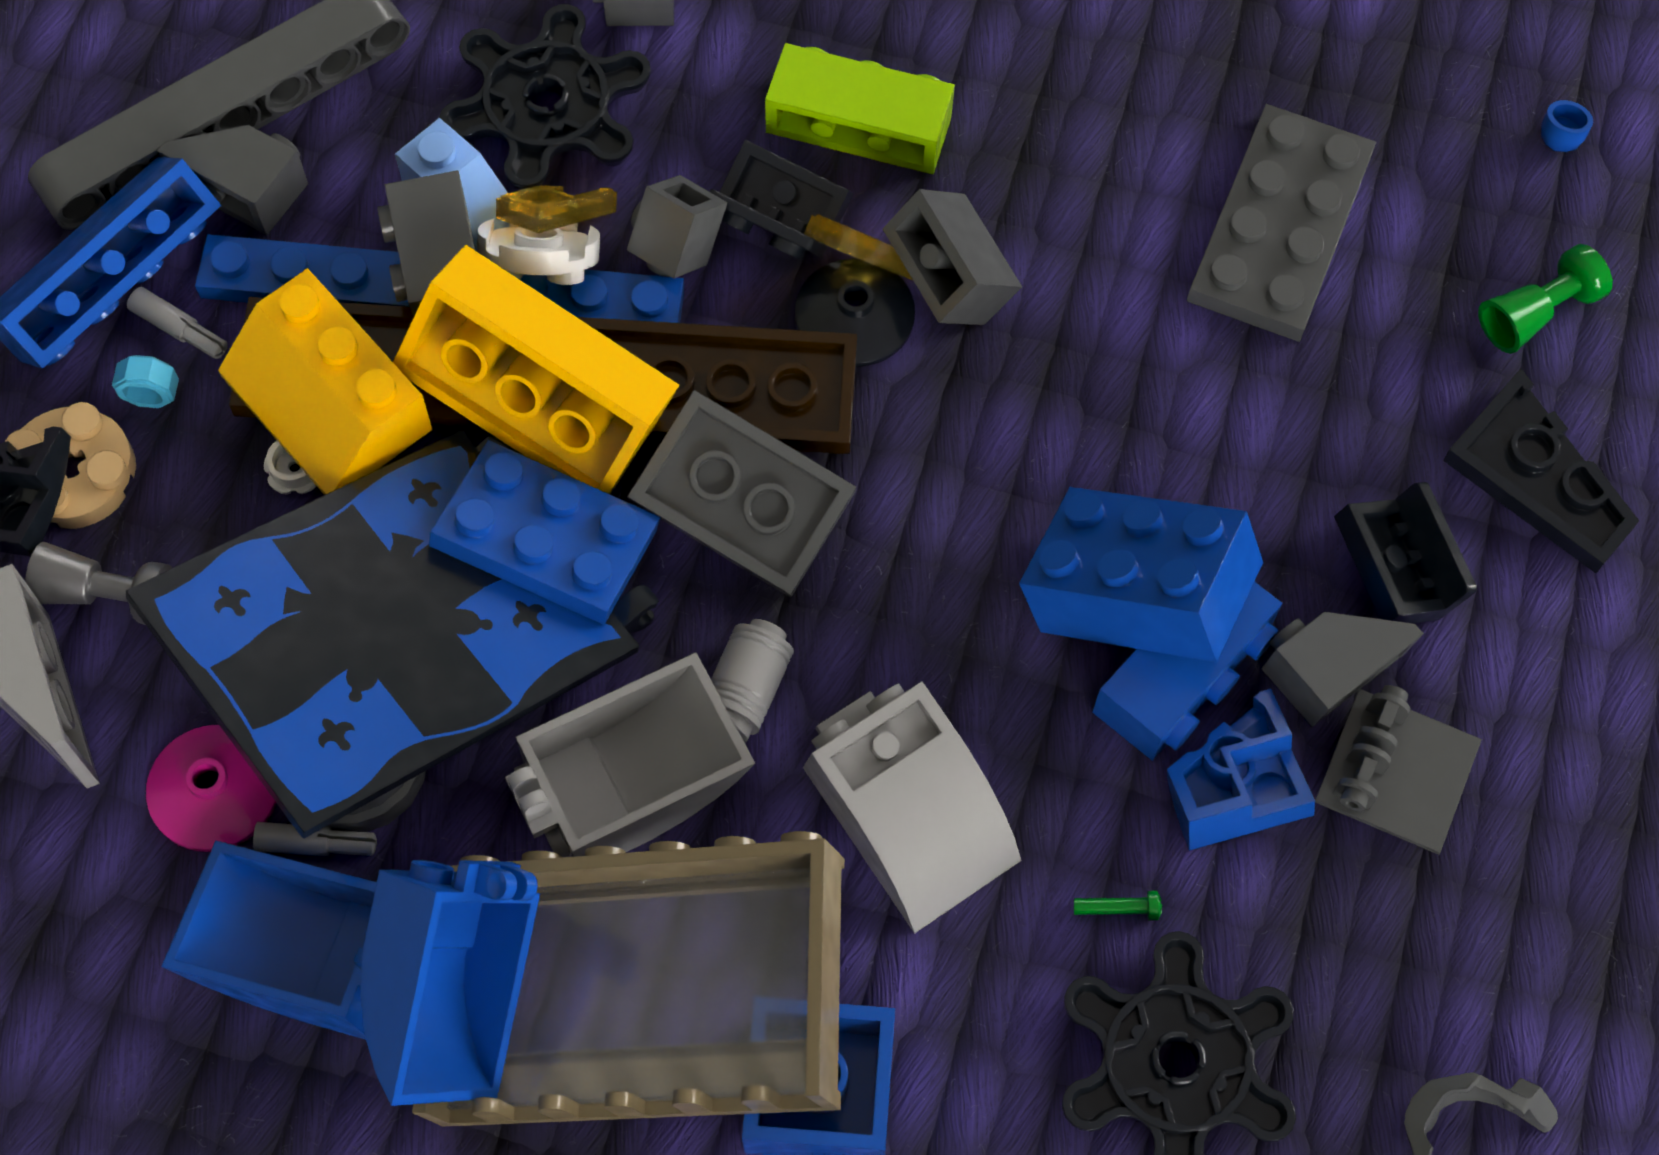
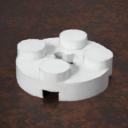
M548 214L510 215L509 227L494 230V219L485 221L478 227L477 252L518 279L522 278L523 274L547 275V279L552 283L573 285L583 282L585 269L591 268L598 263L600 233L591 225L588 235L577 232L578 220L564 216Z

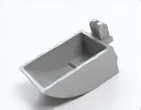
M697 652L516 736L523 764L513 768L514 772L506 776L505 779L533 837L537 838L545 834L553 852L560 854L562 857L585 856V850L589 847L612 846L628 852L651 841L717 799L733 786L755 764V761Z
M923 681L904 692L899 683L885 690L877 697H874L872 692L869 691L816 726L815 729L819 735L811 742L817 750L811 753L803 769L914 934L1022 861L1013 832L988 780Z

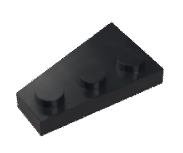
M1520 368L1453 444L1443 461L1583 565L1597 573L1635 528L1639 520L1594 461H1585L1565 436L1568 430L1566 425L1555 411L1548 414L1531 392L1534 384Z

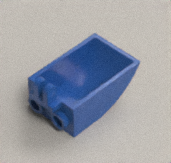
M215 840L161 967L200 985L259 1008L366 1040L360 998L362 951L377 882Z
M412 860L410 870H379L362 951L360 998L365 1038L374 1070L391 1106L467 1101L480 1097H498L540 893L537 892L538 884L535 875L520 869L521 865L503 861L459 860L458 869L455 872L454 868L442 863Z

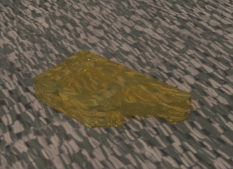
M540 185L500 195L499 198H496V219L536 233H542L616 212L617 192L611 188H599L573 196L564 193L563 186Z
M819 214L811 216L804 233L805 235L840 252L913 280L892 245Z

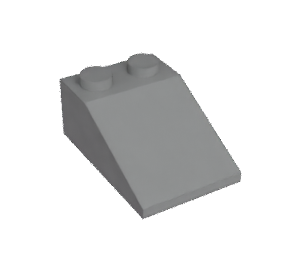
M13 564L1 567L0 707L86 788H90L100 783L50 615Z

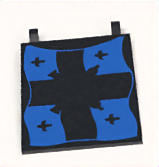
M460 430L126 590L128 602L303 839L638 653L640 645L630 633L646 628L654 619L651 609L656 608L659 600L646 585H639L620 598L605 625H602L429 546L430 531L486 442L490 440L519 453L492 434L478 446H475L467 435Z

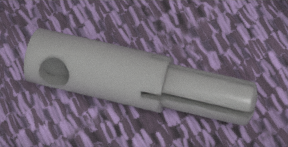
M144 287L136 288L128 298V310L180 342H188L214 359H219L225 354L227 341L196 323L197 320Z
M257 822L253 836L254 850L268 853L329 856L330 853L373 856L377 846L375 833L331 830L329 826L303 839L292 824Z

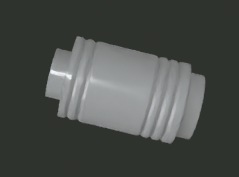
M753 619L750 624L742 623L735 625L711 678L744 743L748 741L750 735L759 732L764 717L787 669V665L794 653L792 646L785 640L787 637L785 631L777 625L761 619Z

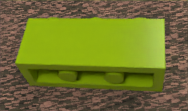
M785 43L765 98L766 133L934 175L952 117L955 84L940 81L936 77L927 74L914 75L886 68L874 61H857L829 54L817 47L804 48Z

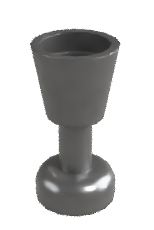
M41 542L36 546L27 566L25 582L41 604H91L96 597L128 602L126 590L170 570L172 567L169 564L148 562L137 571L134 577L102 572L98 561L53 544ZM129 603L130 612L133 618L138 623L145 625V623L142 621L137 612Z

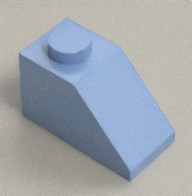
M438 118L395 153L402 181L459 171L476 251L478 227L482 223L494 219V230L509 227L510 215L522 214L481 153L441 118Z

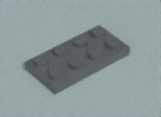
M1266 104L1191 285L1187 302L1300 342L1377 142Z

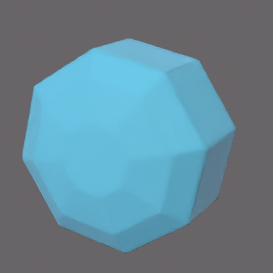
M133 355L117 363L112 386L120 399L138 407L161 408L174 401L179 378L174 368L168 363L151 356Z

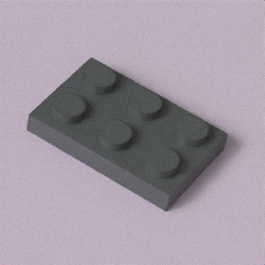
M694 390L627 497L632 503L659 516L662 521L791 598L854 496L856 486Z

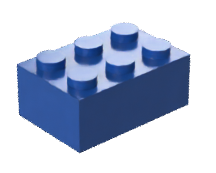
M1069 487L1019 584L1040 632L1217 663L1260 571L1263 560L1247 511Z

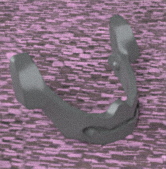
M1470 1072L1433 1079L1423 1085L1410 1100L1405 1113L1404 1125L1413 1155H1432L1433 1147L1427 1139V1132L1433 1129L1440 1111L1457 1101H1481L1497 1105L1518 1115L1543 1133L1549 1132L1556 1124L1558 1114L1553 1103L1540 1086L1519 1078L1512 1088L1505 1089L1482 1075Z

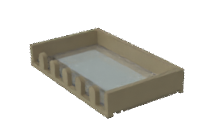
M794 831L782 834L780 842L756 843L753 839L746 837L727 836L716 839L712 847L690 848L689 845L681 842L660 841L650 844L649 851L626 853L625 850L617 847L594 846L585 850V856L562 857L560 854L550 851H529L522 854L521 861H507L521 865L520 869L535 875L538 884L537 892L540 893L498 1097L413 1104L412 1113L442 1127L841 1110V1092L838 1090L841 870L845 869V859L821 835L813 832ZM470 855L460 858V860L499 861L496 858L482 855ZM458 865L451 866L457 872Z

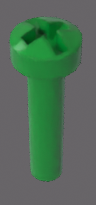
M1147 891V897L1074 898V915L1147 914L1148 921H1158L1163 906L1158 891Z

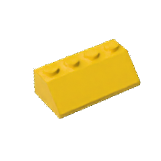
M465 245L430 282L393 361L409 381L525 457L608 494H611L679 387V384L468 245Z

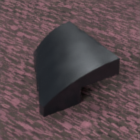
M53 426L46 428L43 442L19 450L9 441L0 443V552L31 557L36 546L43 541L61 494L70 451L71 436L62 427Z

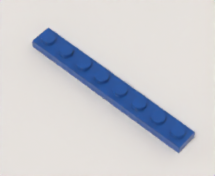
M207 234L195 284L200 298L248 303V297L265 298L308 268L338 302L410 307L408 300L396 301L389 265L400 263L399 254L394 251ZM585 269L584 281L573 285L552 283L547 279V275L523 274V277L519 279L576 317L680 323L685 292L684 278Z

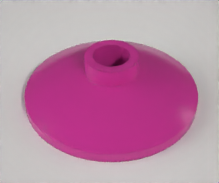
M220 725L195 728L174 739L156 758L146 784V802L155 825L169 840L181 847L194 851L211 852L215 840L236 846L254 836L256 823L267 822L276 806V801ZM209 771L218 772V780L212 787L207 789L197 787V781L203 774Z

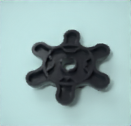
M560 4L549 9L543 17V27L540 34L535 40L526 44L516 45L508 43L496 32L485 28L474 29L466 33L460 41L461 57L472 69L483 75L484 84L481 90L473 97L456 100L447 104L441 110L439 116L468 143L485 137L500 138L509 144L510 150L504 164L505 175L510 183L524 192H532L543 185L549 173L550 161L556 155L570 150L584 151L594 156L606 166H617L625 162L633 149L632 134L625 126L617 123L610 117L608 105L616 98L642 90L651 74L650 62L643 54L636 51H622L605 58L595 57L587 53L581 45V38L586 29L585 16L580 9L569 4ZM546 91L555 92L561 96L559 102L554 104L553 111H549L548 107H540L531 102L537 94Z
M1181 931L1169 932L1156 943L1153 951L1154 978L1150 986L1142 992L1135 994L1120 993L1111 988L1104 980L1094 976H1083L1074 980L1068 986L1064 996V1008L1068 1017L1077 1025L1089 1029L1098 1037L1104 1054L1099 1069L1089 1077L1072 1083L1063 1096L1062 1109L1064 1116L1075 1128L1081 1131L1092 1132L1103 1128L1110 1121L1117 1118H1133L1142 1122L1149 1129L1154 1139L1153 1155H1204V1140L1208 1132L1215 1126L1225 1123L1237 1124L1248 1130L1255 1138L1265 1142H1277L1284 1139L1293 1130L1296 1113L1291 1100L1282 1092L1272 1089L1263 1083L1256 1073L1254 1064L1255 1053L1258 1047L1268 1039L1281 1036L1289 1029L1293 1021L1294 1009L1290 999L1284 992L1275 987L1263 986L1254 989L1247 996L1237 1000H1225L1216 996L1207 988L1203 979L1204 953L1202 946L1196 938L1189 933ZM1169 1043L1185 1045L1192 1051L1195 1057L1196 1068L1194 1073L1183 1078L1174 1076L1170 1078L1166 1076V1071L1159 1062L1160 1049Z

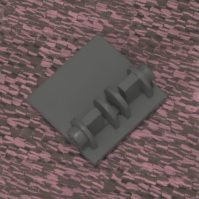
M1385 685L1381 693L1375 694L1359 688L1315 803L1439 855L1482 739L1410 710L1411 708L1406 702L1408 693L1402 688Z

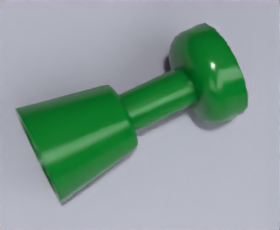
M1577 244L1561 255L1557 263L1558 277L1544 286L1540 287L1535 284H1529L1481 302L1478 308V317L1487 338L1502 352L1515 353L1552 319L1554 307L1563 301L1573 297L1578 302L1591 304L1609 295L1612 290L1613 279L1604 258L1589 245Z

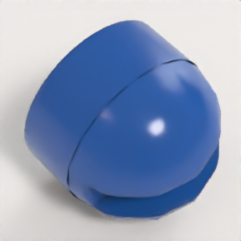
M1568 100L1555 101L1548 107L1542 120L1541 138L1545 145L1555 152L1576 150L1587 138L1593 125V117L1585 107L1576 102Z

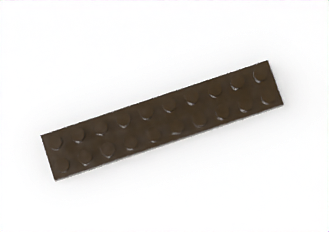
M248 297L244 324L256 303L264 298ZM339 302L393 362L414 318L411 308L406 306ZM577 317L679 384L678 389L645 442H662L695 390L796 451L850 454L857 334ZM412 383L423 395L432 429L487 432ZM232 390L229 406L234 417L257 418Z

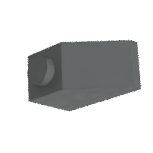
M250 125L167 141L157 150L159 157L182 158L222 205L218 208L219 210L265 235L269 234L308 185L300 160L301 155L296 146L279 134L273 133L269 136Z
M1323 612L1307 626L1297 618L1281 630L1269 642L1275 651L1261 669L1309 725L1313 727L1358 692L1359 688H1363L1406 654L1424 633L1416 624Z

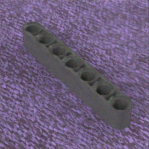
M323 0L43 155L30 168L28 181L57 224L62 229L75 230L156 157H159L157 150L164 142L250 125L258 130L394 53L407 40L410 34V25L391 0Z

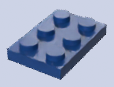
M488 440L430 531L429 546L605 625L656 534L660 517Z

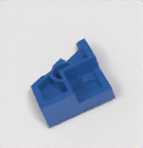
M1271 689L1260 691L1253 697V708L1231 726L1225 722L1220 724L1208 734L1207 743L1201 749L1187 752L1167 769V780L1172 801L1189 850L1314 816L1315 799L1291 750L1292 733Z

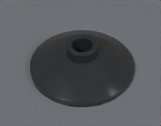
M843 259L819 268L807 278L796 299L795 320L797 329L802 331L857 334L855 367H863L877 364L890 358L904 346L914 326L915 304L907 284L890 268L871 260ZM857 298L864 300L865 303L861 306H851L846 303V300Z

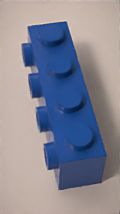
M156 157L0 297V341L22 363L39 368L56 363L75 345L74 340L91 324L101 322L118 307L120 303L118 299L130 288L152 277L162 267L164 263L162 259L175 247L197 236L207 224L206 219L222 205L182 158Z

